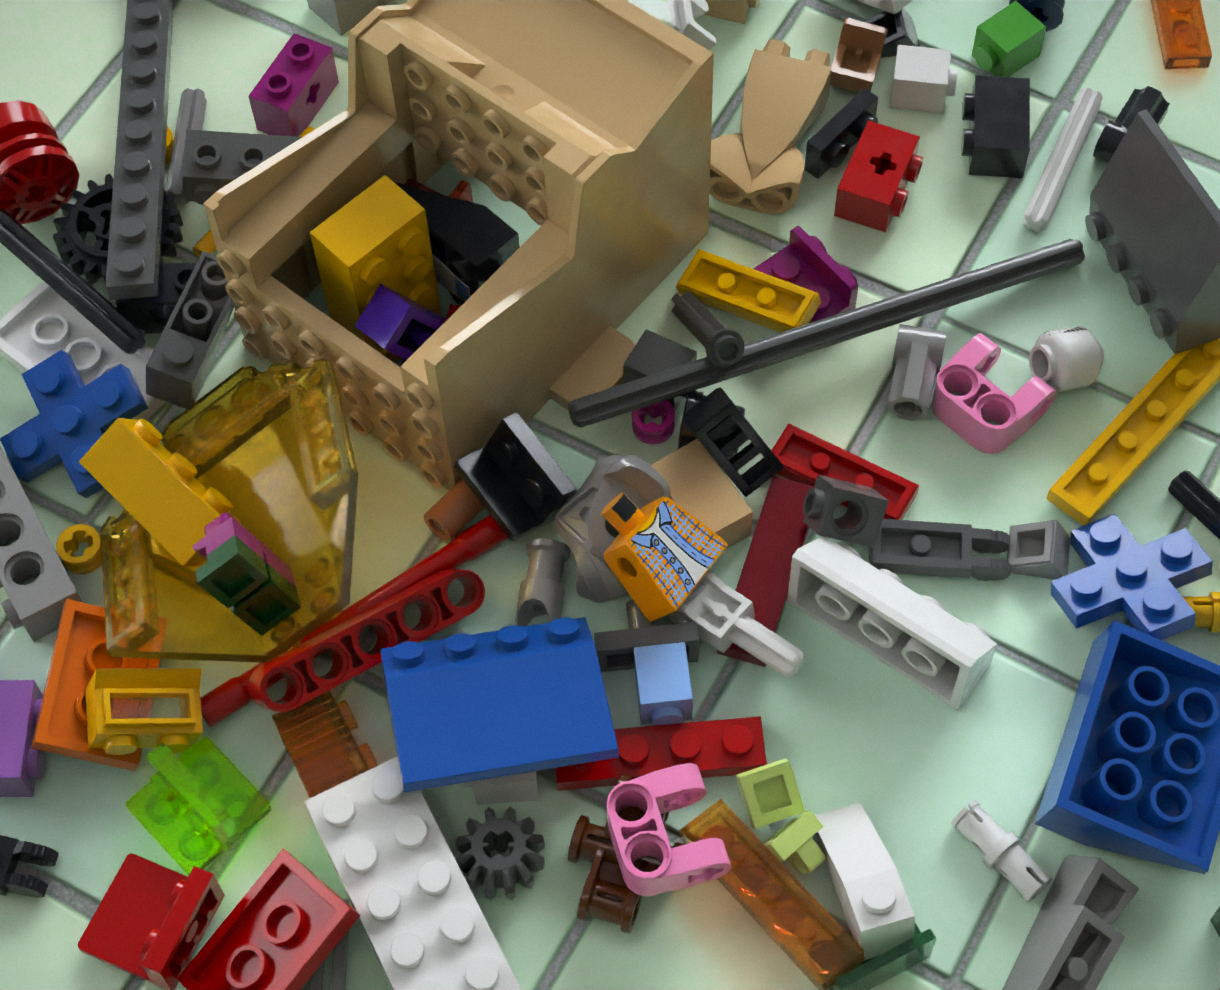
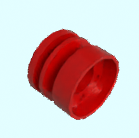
M19 100L0 103V209L7 211L20 224L36 222L57 212L60 209L61 203L69 202L73 196L72 191L78 187L80 174L74 160L68 154L65 145L59 141L54 127L42 109L33 103Z

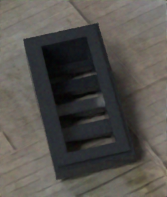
M721 387L716 388L683 415V420L692 433L745 497L784 468L783 464ZM738 424L739 427L718 444L714 442L734 425ZM750 439L751 443L728 460V455ZM761 453L763 458L740 475L738 470Z

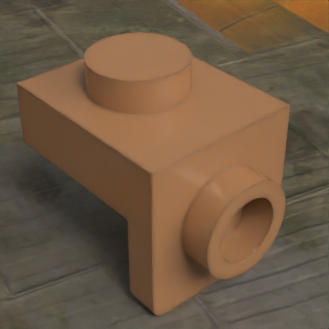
M851 18L844 20L838 47L831 65V86L858 93L863 88H866L871 92L887 35L885 27Z

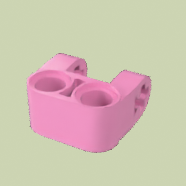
M980 333L967 342L938 373L931 407L933 414L942 423L982 453L995 454L1005 450L1046 413L1057 396V390L1040 377L1035 376L1012 397L1007 395L984 377L998 360L1001 348ZM948 392H958L963 396H955ZM985 421H995L1000 425H991Z
M696 764L675 765L616 785L608 795L606 801L608 831L623 879L627 887L635 894L646 897L686 889L718 879L732 868L724 842L720 838L703 839L675 848L670 846L660 814L692 805L700 801L707 793L700 770ZM634 806L643 810L645 815L637 821L629 822L620 818L618 813L625 807ZM642 856H652L661 862V866L652 872H643L635 868L633 863Z

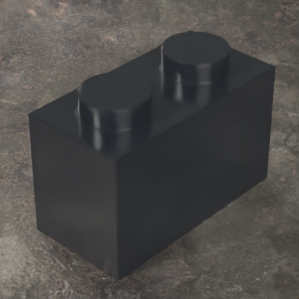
M975 75L972 94L964 93L962 103V120L970 121L969 129H963L961 141V156L969 157V175L1023 178L1030 151V78Z

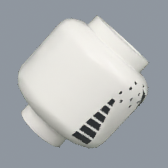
M1082 326L1044 332L1037 338L1029 354V367L1032 376L1040 377L1057 392L1090 386L1097 380L1104 362L1102 345L1088 329Z

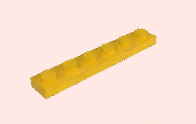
M1220 338L1174 354L1049 489L1046 499L1084 526L1091 523L1220 381Z

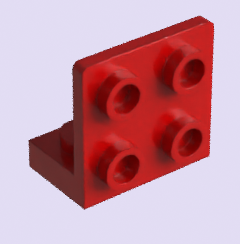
M130 853L122 863L77 946L86 955L166 990H175L179 983L177 978L188 966L225 894L213 873L194 866L187 877Z

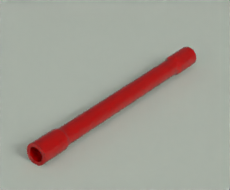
M488 515L458 534L446 546L238 677L230 678L200 697L203 719L211 728L247 705L251 701L248 690L249 678L260 665L438 571L456 569L465 562L475 560L508 539V537L491 515ZM326 649L320 650V651L315 655L314 658L318 657L319 655H321L322 653H324V652L327 651V650H326ZM281 673L273 675L269 679L266 689L285 677Z

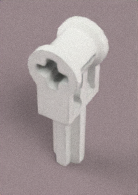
M710 571L705 573L675 612L668 614L675 624L697 622L699 638L722 653H725L731 644L734 643L785 677L796 675L804 663L806 656L801 649L754 620L755 613L751 600L725 585L720 578Z

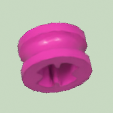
M664 400L631 412L633 433L643 443L651 445L661 444L672 436L675 428V412L670 401ZM649 415L653 419L662 416V424L658 425L654 421L645 424V416Z

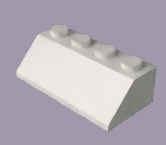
M822 536L798 548L792 556L787 597L789 604L957 711L990 667L997 643L990 639L985 630L976 624L960 621L949 614L939 601L930 596H920L904 586L897 575L886 569L879 570L861 559L858 552L845 543H835L829 538Z

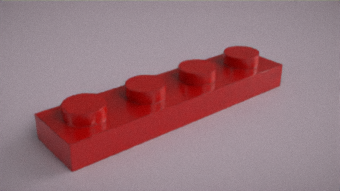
M761 716L614 729L619 750L618 758L557 767L556 777L558 791L616 786L622 774L631 776L632 780L657 770L686 763L696 764L702 778L737 775L767 765Z

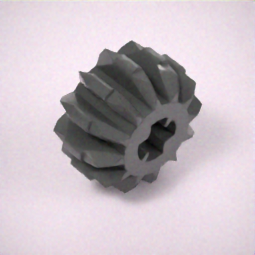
M510 806L504 812L502 819H496L494 810L488 807L485 810V823L481 824L475 819L468 818L466 828L470 835L457 836L455 841L456 849L462 854L455 860L461 872L467 873L465 879L471 890L484 884V896L491 900L496 895L498 888H504L507 898L513 900L516 897L515 884L519 883L526 888L532 889L535 885V880L531 872L542 871L545 867V858L539 854L545 848L544 837L541 834H533L535 824L530 816L516 823V811ZM496 849L498 852L504 853L509 849L510 855L505 858L498 853L491 858L490 852Z

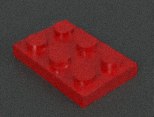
M282 849L183 970L177 980L187 990H301L361 915L294 855Z

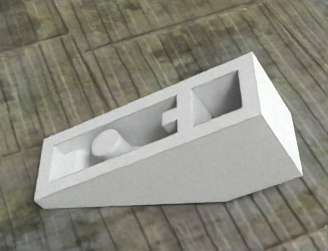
M861 802L816 814V818L824 827L815 836L821 851L826 857L827 869L861 961L913 947L915 930L914 912L897 868Z

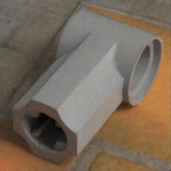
M899 324L892 366H895V370L891 379L887 410L896 414L898 418L915 421L921 417H928L935 375L940 372L947 332Z

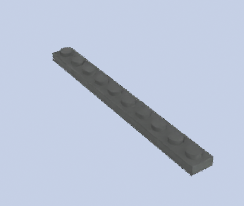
M127 0L105 284L109 300L158 296L174 0Z

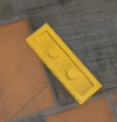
M698 249L676 284L680 295H684L689 291L701 303L780 333L809 324L822 302L817 292Z

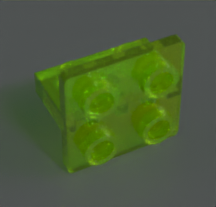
M208 737L201 738L179 758L162 742L146 755L155 774L149 778L150 782L126 801V807L129 812L188 876L194 866L201 869L206 868L270 813L272 809L269 801Z

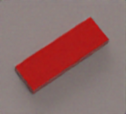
M789 423L771 450L784 466L776 474L789 480L814 486L817 476L822 475L872 487L889 500L883 519L903 520L918 494V484ZM849 501L842 502L840 505L848 508Z

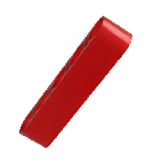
M445 569L438 571L260 665L249 678L248 690L250 697L255 704L264 709L275 712L294 710L381 663V648L394 647L407 641L420 642L474 613L481 607L484 601V583L471 570ZM455 578L461 582L464 589L463 598L457 605L451 603L447 594L448 587ZM411 602H415L420 609L421 616L418 624L410 629L404 622L403 614L406 606ZM370 625L376 631L377 641L374 648L365 653L360 648L358 639L361 630ZM326 649L331 654L333 660L332 667L326 675L319 677L314 672L313 659L320 650ZM281 673L286 679L287 691L281 699L273 702L267 695V683L273 675Z

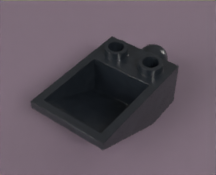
M394 182L425 209L432 254L469 288L470 297L520 248L518 232L486 206ZM449 291L452 299L457 305L465 303Z

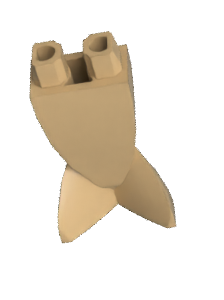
M774 39L768 40L762 51L754 50L743 91L741 133L725 134L711 140L709 193L714 198L735 207L766 214H782L794 207L800 194L805 167L802 153L795 145L823 112L828 100L832 67H829L830 54L828 52L812 49L807 52L805 60L790 57L791 47L786 42Z

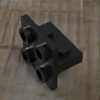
M517 412L502 419L485 447L458 459L454 466L460 477L511 541H515L554 521L558 509L577 492V487Z

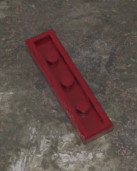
M777 476L772 477L735 590L753 602L754 620L774 633H777L788 597L792 556L798 548L804 546L810 528L803 522L805 517L803 514V502L808 490L814 488V486ZM734 643L731 644L725 653L717 649V654L763 667L767 665Z

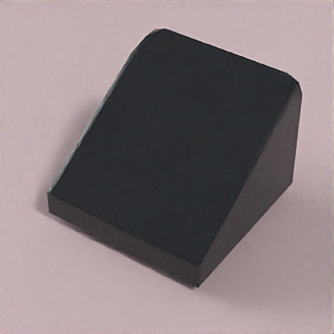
M904 8L896 14L882 11L862 21L887 29L881 58L896 56L898 45L920 47L913 19Z

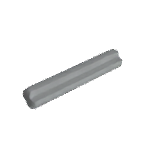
M187 88L181 93L165 191L167 195L174 196L176 203H189V201L184 200L182 170L186 129L203 130L207 100L204 97V91L199 88L195 90Z

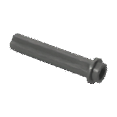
M688 291L683 296L676 293L671 300L675 306L671 312L705 347L706 355L714 365L729 367L741 359L745 345L743 338L738 332L726 328L691 292Z

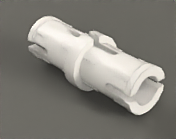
M977 800L968 804L969 810L964 807L955 816L951 824L985 856L982 862L990 870L996 868L1023 895L1026 902L1032 901L1036 897L1035 893L1039 895L1053 878L1019 846L1021 839L1014 832L1007 834L987 814Z

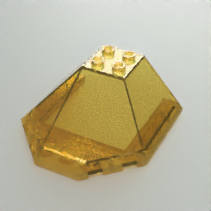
M324 358L315 359L310 367L302 368L296 361L271 364L268 370L264 372H259L254 366L241 367L196 401L191 411L186 409L170 421L161 433L163 436L161 440L164 443L163 446L172 455L179 453L190 461L198 471L194 477L207 490L209 487H212L222 493L233 506L229 512L240 521V524L291 568L301 608L263 636L259 635L231 611V607L229 609L197 584L195 571L207 563V560L197 566H182L125 508L118 518L108 516L100 529L106 651L111 657L266 663L283 652L298 646L305 636L324 622L335 619L342 612L343 608L350 604L358 469L334 365Z

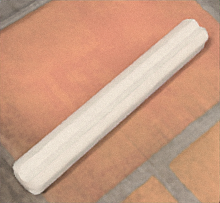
M1089 87L1079 91L1024 213L1022 223L1026 229H1033L1037 233L1046 230L1101 106L1103 96L1100 91H1093Z

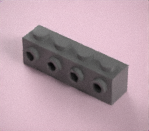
M186 129L182 170L184 200L203 205L217 190L302 137Z

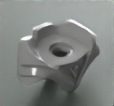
M600 455L586 481L558 509L555 515L554 531L567 543L577 562V593L580 597L596 603H603L629 595L604 560L605 550L619 535V532L601 515L602 510L620 493H624L639 509L663 496L669 498L670 489L667 481L657 470L637 455H628L626 457L620 455Z

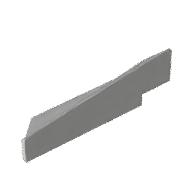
M1078 855L1066 856L1002 990H1096L1125 938L1124 935L1112 927V924L1131 902L1139 888L1101 858Z

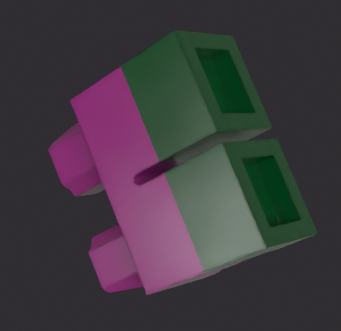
M228 512L222 513L205 526V537L192 546L198 554L207 560V563L195 571L197 584L228 609L231 607V611L261 636L301 608L291 568L263 542L259 541L233 516Z

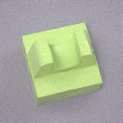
M784 758L735 775L750 825L756 829L805 812L789 760Z
M811 810L805 811L793 817L757 850L770 866L786 860L803 876L807 872L811 873L826 860L825 855L812 838L824 826Z

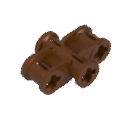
M622 774L618 784L630 781L631 776ZM634 806L625 807L618 813L620 818L629 822L637 821L645 815L643 810ZM669 812L660 814L664 827L666 825ZM581 815L571 838L568 862L576 864L581 859L593 864L582 890L577 918L586 921L589 917L620 925L622 932L630 934L637 918L642 896L631 891L623 879L608 831V822L603 827L591 823L588 816ZM676 842L673 846H671V848L682 846L684 844ZM642 856L636 859L633 865L639 871L652 872L661 866V862L652 856Z

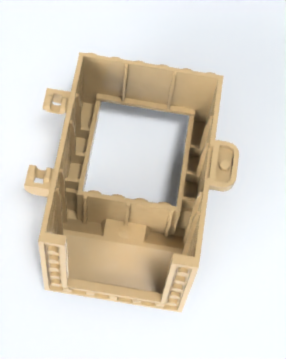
M407 0L403 5L377 6L348 33L347 109L217 190L203 203L218 252L217 262L224 271L227 281L225 288L232 298L235 307L234 317L243 333L242 343L244 347L255 358L259 360L266 358L276 365L279 373L291 384L297 385L301 383L308 388L313 397L324 408L328 410L335 408L344 414L350 425L357 432L364 436L371 434L380 440L386 451L393 458L400 462L407 460L416 466L422 477L433 487L440 489L443 486L447 490H450L462 479L454 468L458 459L485 447L503 418L517 412L527 423L549 399H552L568 410V403L572 400L624 384L623 364L632 352L635 344L616 329L708 234L714 53L627 0ZM449 160L464 176H473L487 185L500 200L505 202L511 201L525 210L529 217L541 227L399 367L304 300L321 283L309 232L384 175L393 182L420 188Z

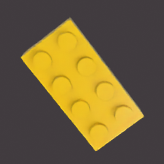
M386 175L309 232L329 317L395 363L400 357L383 349L355 326L380 283L442 316L425 209Z

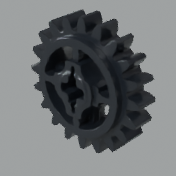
M106 174L105 184L100 186L94 181L89 180V191L85 194L73 190L72 195L76 203H61L60 208L64 217L56 218L53 221L57 233L53 235V239L60 258L80 276L85 274L91 286L100 277H103L106 284L113 177L111 174ZM163 189L159 263H164L162 256L176 257L177 251L174 243L183 241L180 229L183 226V220L180 211L177 208L174 196L166 195L165 189ZM87 232H92L95 235L97 242H95L94 247L85 243Z

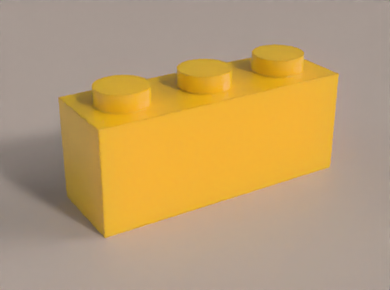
M117 418L80 459L79 463L182 566L201 565L206 559L198 554L192 546L205 537V526L222 513L228 512L240 523L229 512L233 507L232 504L218 490L209 487L207 490L194 477L198 473L194 465L179 453L172 455L160 443L163 436L151 423L142 418L139 420Z

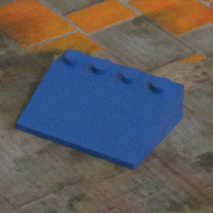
M562 617L549 623L523 627L511 625L497 631L471 635L459 633L445 639L420 643L407 641L394 647L380 649L386 698L404 793L619 757L617 740L598 656L585 617L575 619Z
M1114 620L1092 642L1035 824L1085 846L1200 874L1207 873L1220 831V665Z

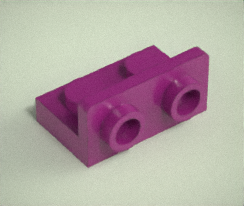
M799 225L790 230L788 246L753 268L754 270L819 293L822 302L809 323L856 308L858 283L854 274L846 266H840L827 253L823 243L817 237L809 236Z

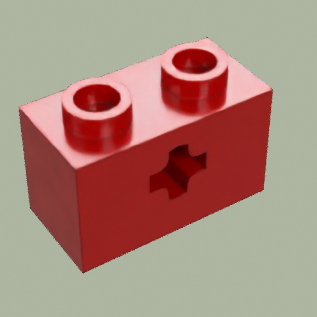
M868 120L838 185L834 216L886 233L892 217L900 218L904 211L909 191L905 190L908 181L916 183L924 159V157L917 155L920 136Z

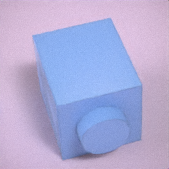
M685 642L633 647L634 672L641 725L682 723L684 720H692L693 696Z

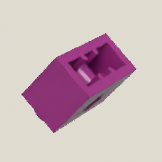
M293 33L248 96L258 131L268 135L298 137L310 125L339 83L332 47Z

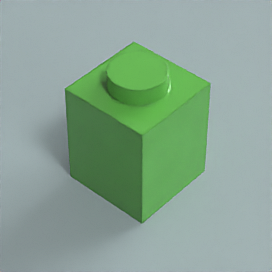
M1014 1L977 26L971 56L975 58L982 69L991 72L994 76L1010 77L1040 56L1046 26L1017 1Z

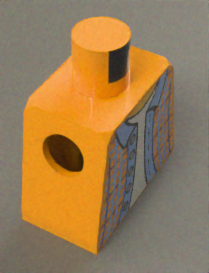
M620 493L601 512V515L619 532V535L605 550L604 560L650 622L675 612L728 546L720 536L668 497L663 496L639 509L624 493Z

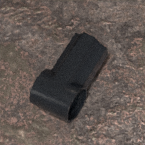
M1150 86L1143 89H1134L1116 120L1110 119L1104 127L1095 146L1093 157L1109 163L1131 123L1140 111L1147 109L1160 126L1170 105L1164 99L1162 92Z

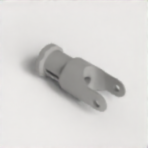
M547 538L533 539L526 544L529 564L527 577L520 583L515 625L527 626L534 617L541 615L548 616V623L561 618L565 587L561 584L564 562L570 558L571 554L567 544Z

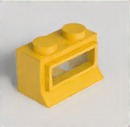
M202 668L96 669L85 688L88 749H104L105 753L110 755L130 754L135 752L137 748H157V751L162 754H178L189 750L203 734L200 700Z

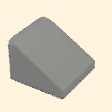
M1057 520L1010 526V548L1007 552L1010 573L1048 579H1058L1068 575L1070 537Z

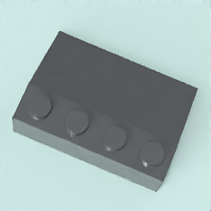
M1148 110L1140 111L1137 113L1090 194L1089 215L1085 217V224L1091 239L1094 242L1099 241L1105 249L1108 263L1113 272L1121 273L1127 282L1128 291L1133 302L1137 306L1142 305L1149 315L1154 334L1159 339L1164 338L1173 353L1178 354L1220 338V210Z

